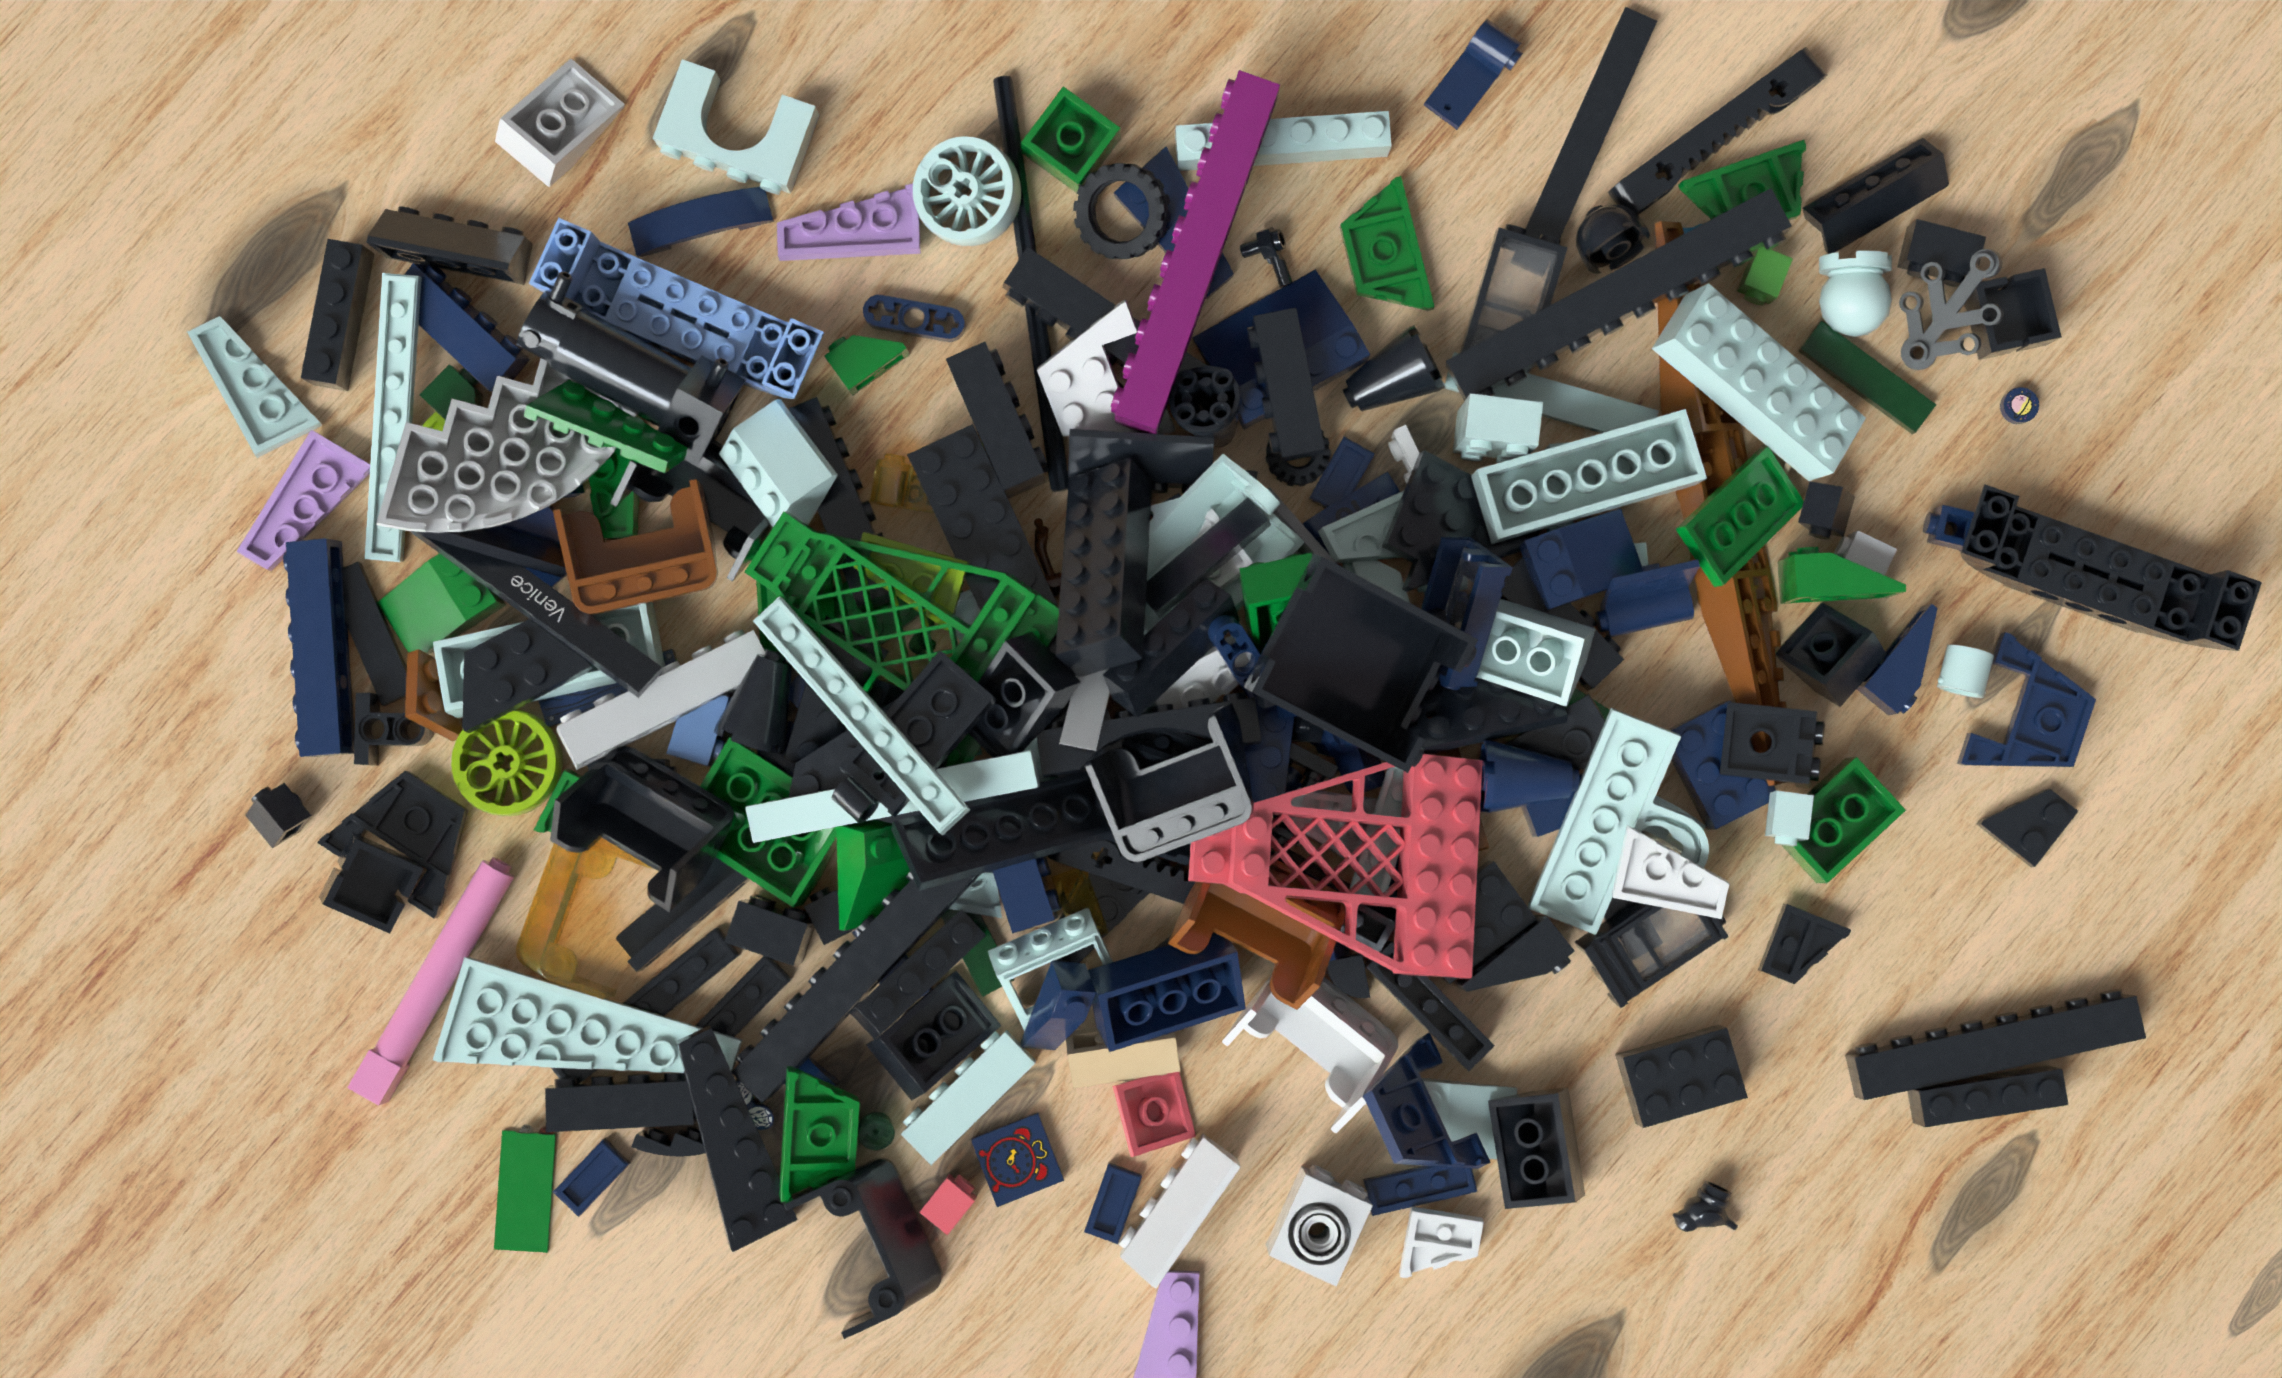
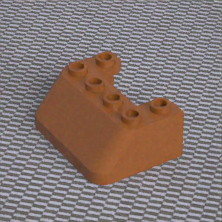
M697 479L690 480L691 487L677 491L671 499L670 509L674 527L613 541H604L601 523L592 513L578 511L568 514L561 509L553 510L572 599L580 611L587 614H599L707 590L714 585L718 577L715 539L703 485Z
M1278 860L1269 866V871L1279 883L1292 873L1286 864ZM1305 875L1313 886L1319 883V881ZM1297 878L1286 886L1287 888L1305 889ZM1195 882L1184 902L1168 942L1171 946L1185 953L1198 954L1208 945L1214 932L1275 963L1276 965L1270 979V990L1276 999L1296 1010L1321 986L1336 944L1335 940L1248 894L1239 893L1224 884ZM1325 885V886L1320 890V891L1338 892V891H1336V890H1334V889L1328 887L1327 885ZM1285 898L1289 905L1338 931L1341 930L1346 915L1344 903Z

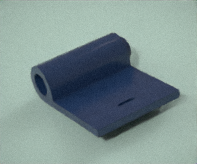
M1693 560L1661 568L1659 563L1641 567L1642 572L1612 578L1601 602L1600 611L1595 612L1599 632H1605L1606 635L1615 637L1692 620L1694 618V608L1689 585L1700 567L1699 561Z

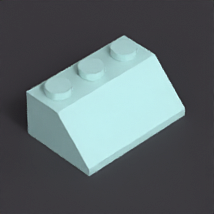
M781 399L772 401L734 427L719 453L772 527H774L783 511H788L809 525L838 476Z
M1500 599L1477 677L1567 706L1586 664L1595 628Z

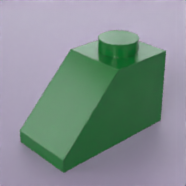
M852 335L848 339L844 336L834 341L828 347L829 353L824 355V357L852 396H854L910 354L902 342Z

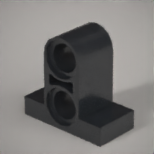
M356 693L355 765L378 766L379 746H423L430 742L434 732L420 725V734L415 739H411L407 734V727L412 720L406 718L405 713H380V700L377 694ZM377 720H381L385 728L384 733L380 738L376 739L371 732L372 725Z

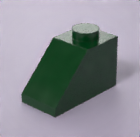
M450 364L419 394L445 420L452 399L483 407V394L475 387L479 381L464 367L459 371Z

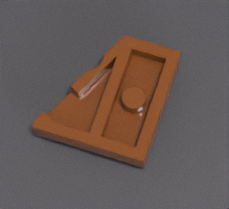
M420 649L409 652L407 655L405 717L450 741H455L463 729L459 718L445 712L436 659Z

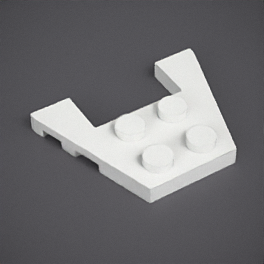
M1127 300L1118 303L1114 309L1104 317L1099 318L1090 328L1076 339L1070 341L1037 368L1062 436H1069L1070 429L1141 433L1116 424L1115 413L1111 412L1110 407L1119 384L1104 344L1137 333L1138 329ZM1167 407L1157 434L1175 432V427Z

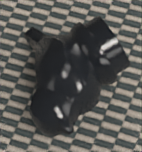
M1704 1181L1702 1188H1699L1697 1191V1196L1689 1198L1682 1210L1673 1213L1672 1216L1675 1219L1676 1226L1685 1232L1693 1231L1699 1227L1722 1225L1736 1231L1738 1225L1728 1217L1725 1211L1730 1205L1729 1199L1732 1193L1717 1184Z

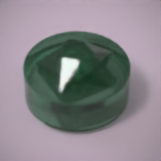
M869 1113L858 1124L859 1140L867 1149H884L894 1139L895 1130L893 1122L884 1113Z

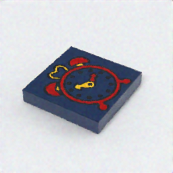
M1039 1112L971 1138L997 1207L1064 1181Z

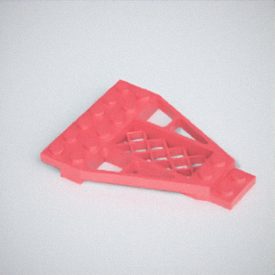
M1423 754L1420 762L1415 767H1411L1408 773L1403 771L1401 817L1368 814L1363 808L1365 776L1395 767L1388 762L1255 802L1251 817L1243 824L1191 843L1188 881L1224 884L1239 893L1248 894L1392 970L1394 974L1470 979L1472 978L1483 760ZM1350 780L1353 781L1352 808L1350 812L1295 807L1291 804L1292 799ZM1273 815H1276L1277 817L1272 821ZM1290 817L1312 820L1300 830ZM1324 820L1346 822V824L1334 833ZM1281 821L1284 822L1294 835L1283 846L1272 835V829ZM1316 824L1328 838L1317 850L1305 836ZM1359 824L1380 827L1371 836H1368ZM1393 827L1400 828V835ZM1350 828L1363 842L1352 853L1339 839ZM1384 832L1397 845L1386 856L1374 843ZM1297 841L1310 854L1299 866L1296 865L1286 852ZM1332 844L1344 857V860L1333 870L1321 856ZM1272 847L1275 853L1270 857V850ZM1366 848L1369 849L1379 862L1368 873L1355 859ZM1399 853L1397 872L1390 861ZM1279 857L1292 872L1281 883L1269 871V866ZM1314 861L1327 875L1316 886H1313L1303 873ZM1348 864L1361 878L1350 889L1337 876ZM1382 868L1395 881L1384 893L1371 879ZM1297 878L1305 889L1287 888L1286 886ZM1331 881L1340 892L1320 890ZM1366 884L1374 896L1355 893ZM1397 890V898L1389 897ZM1285 898L1344 903L1346 907L1345 933L1289 905ZM1359 904L1396 908L1393 959L1356 940Z

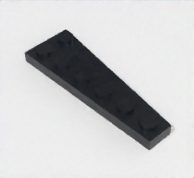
M709 1025L677 1040L676 1043L690 1091L695 1117L698 1122L712 1183L715 1188L728 1245L731 1251L735 1252L798 1219L794 1210L786 1211L784 1206L786 1202L780 1201V1179L717 1038Z

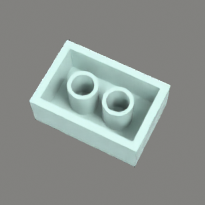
M1470 394L1457 411L1453 453L1461 454V459L1468 461H1482L1483 456L1497 458L1496 463L1532 453L1539 444L1543 402Z

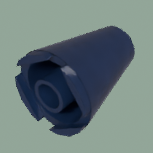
M1484 740V744L1481 746L1479 760H1483L1480 812L1491 813L1568 799L1572 791L1578 790L1579 772L1576 769H1572V763L1569 761L1492 740Z

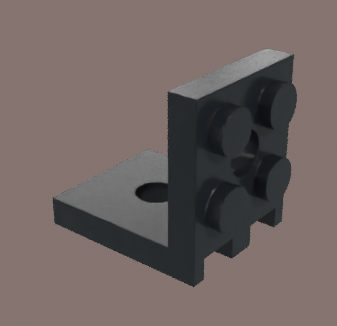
M1728 702L1720 775L1795 783L1796 787L1811 788L1812 781H1819L1821 760L1819 757H1814L1815 746H1823L1825 724L1822 721H1818L1817 711ZM1758 732L1767 733L1772 739L1770 749L1764 753L1755 752L1750 746L1752 736Z

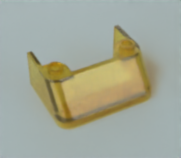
M601 839L589 850L579 853L567 851L554 843L516 945V956L519 962L557 984L602 1000L614 997L616 989L575 975L578 966L575 953L568 947L558 944L582 876L591 879H601L608 876L612 872L618 857L650 869L653 868L612 843Z

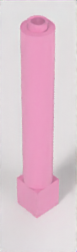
M492 857L490 862L482 860L377 1044L367 1052L348 1085V1089L378 1106L389 1102L410 1066L408 1064L409 1059L460 973L464 957H469L513 881L514 876L509 873L512 868L510 865L495 857Z

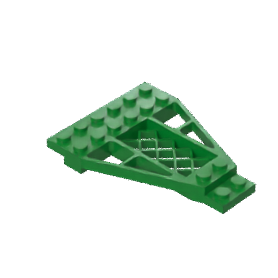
M783 511L745 570L747 575L774 592L777 598L781 596L821 641L819 633L873 669L872 675L863 687L867 693L870 692L880 675L905 691L914 681L910 661L928 658L930 662L939 652L933 651L930 636L931 630L948 627L952 649L942 650L944 654L953 653L950 659L977 683L1006 640L1032 631L1048 648L1057 635L1059 606L1010 573L826 532H817L788 511ZM874 551L938 565L941 567V570L928 590L921 592L871 558L870 554ZM847 556H850L856 561L842 564ZM857 565L862 587L844 590L839 569ZM865 567L886 582L868 585ZM950 569L992 577L1000 581L972 625L963 621L934 599V593ZM834 577L837 592L823 594ZM888 586L892 607L874 611L869 589ZM895 588L917 603L899 606ZM863 591L867 612L849 616L845 594ZM838 596L842 617L824 620L820 599ZM918 607L922 628L904 631L900 610ZM925 608L946 623L929 627ZM893 611L897 633L879 636L875 615ZM868 616L872 638L854 641L850 620ZM843 621L845 635L829 624ZM956 630L965 635L959 645ZM923 632L927 654L909 657L905 635ZM898 637L902 658L884 662L880 640ZM873 642L876 656L859 644ZM903 663L906 677L889 665ZM969 733L948 756L946 767L973 761L981 746Z

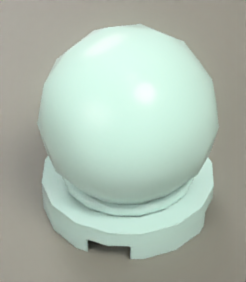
M1856 251V258L1839 259V252L1819 257V273L1829 277L1822 287L1819 303L1822 317L1833 331L1854 337L1868 335L1877 329L1889 316L1892 298L1889 284L1882 275L1892 270V255L1888 256L1887 252Z

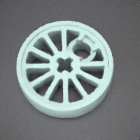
M955 137L939 143L922 159L913 181V200L920 219L935 235L951 244L976 246L996 239L1012 224L1021 202V184L1014 164L997 146L981 138ZM968 152H977L971 173H969L966 154ZM958 155L960 168L950 162L949 159ZM986 156H991L994 164L980 175ZM944 169L952 170L951 181L945 185H940L938 181L939 173ZM1000 170H1002L1003 181L986 184ZM931 186L942 195L930 197ZM964 187L972 190L969 196L961 192ZM1005 189L1001 200L987 195V193ZM952 201L937 216H934L932 211L933 205ZM984 202L1000 206L994 216L984 207ZM977 209H979L983 213V215L988 219L987 222L980 227L978 225V219L976 214ZM957 211L952 228H944L942 223ZM968 211L971 228L961 231Z

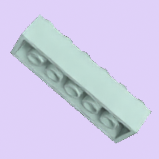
M1709 283L1684 296L1652 347L1658 355L1808 481L1835 472L1866 417Z
M1686 409L1477 469L1471 475L1491 544L1691 487L1707 479Z
M652 602L599 614H589L662 668L665 667ZM521 623L433 642L446 713L456 718L463 717L464 652ZM592 665L594 668L592 671L533 701L617 682Z

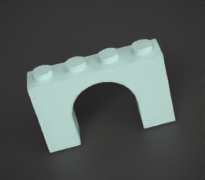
M682 59L653 136V140L661 148L660 152L677 160H680L681 155L693 159L694 165L707 171H713L714 167L727 171L726 175L729 178L738 182L746 183L748 179L761 183L759 186L761 189L779 195L781 191L791 194L820 116L816 106L782 94L771 126L766 136L758 144L739 151L724 149L712 142L707 133L708 114L721 80L716 71Z

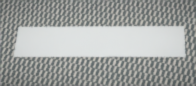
M1108 669L1082 677L1076 675L1081 683L1070 698L1059 744L1096 751L1110 693L1102 675Z

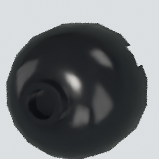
M1621 204L1600 205L1588 211L1585 219L1580 224L1576 235V247L1588 271L1598 274L1601 273L1599 268L1609 265L1612 271L1631 261L1643 250L1644 246L1641 241L1644 237L1649 240L1650 233L1641 217L1634 210Z

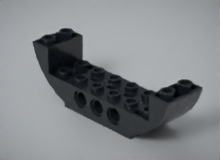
M1984 484L1961 550L1962 559L1975 570L2002 583L2003 586L2136 633H2143L2199 647L2239 651L2262 582L2229 570L2213 574L2202 572L2018 507L2016 505L2020 496Z

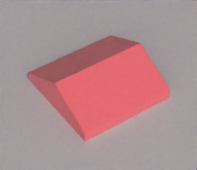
M1180 1072L1136 1078L1113 1086L1131 1157L1196 1137Z

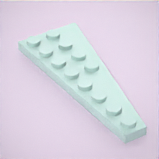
M464 957L433 1060L437 1062H459L466 1064L481 1063L508 1066L524 1065L551 1068L684 1073L676 1041L703 1028L474 958ZM713 1031L732 1072L742 1039Z

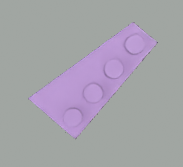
M913 183L905 185V189L889 193L884 191L874 194V198L857 203L850 201L840 204V207L825 212L818 210L777 222L779 261L921 254L920 219L913 200Z
M1169 1270L1160 1282L1133 1378H1196L1199 1271Z

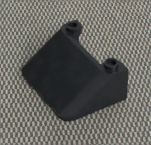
M1232 703L1222 706L1208 715V730L1213 740L1212 743L1144 769L1141 768L1138 756L1124 747L1107 751L1085 763V768L1118 848L1126 859L1133 862L1149 859L1243 824L1251 817L1254 803L1241 725Z

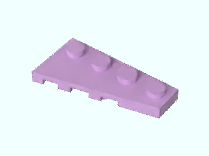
M311 430L237 552L263 568L272 571L283 560L284 553L286 552V542L302 541L370 474V464Z

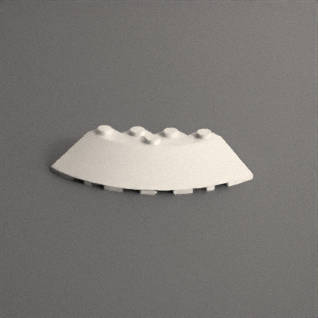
M540 358L533 385L497 376L488 408L452 399L443 431L409 422L405 423L377 519V525L406 531L442 533L483 529L518 520L550 506L574 491L613 454L616 447L600 448L588 443L589 436L571 429L568 434L553 429L554 422L541 417L535 422L524 417L527 404L568 379L576 382L551 368V363ZM585 387V389H587V390H589L590 392L596 394L597 396H599V397H601V398H603V399L609 400V399L603 397L602 395H600V394L594 392L593 390H591V389ZM611 401L616 407L634 417L636 416L633 412Z

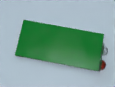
M528 1124L523 1125L519 1131L502 1130L494 1250L548 1253L557 1133L546 1132V1126L541 1127L539 1132H535L533 1127Z

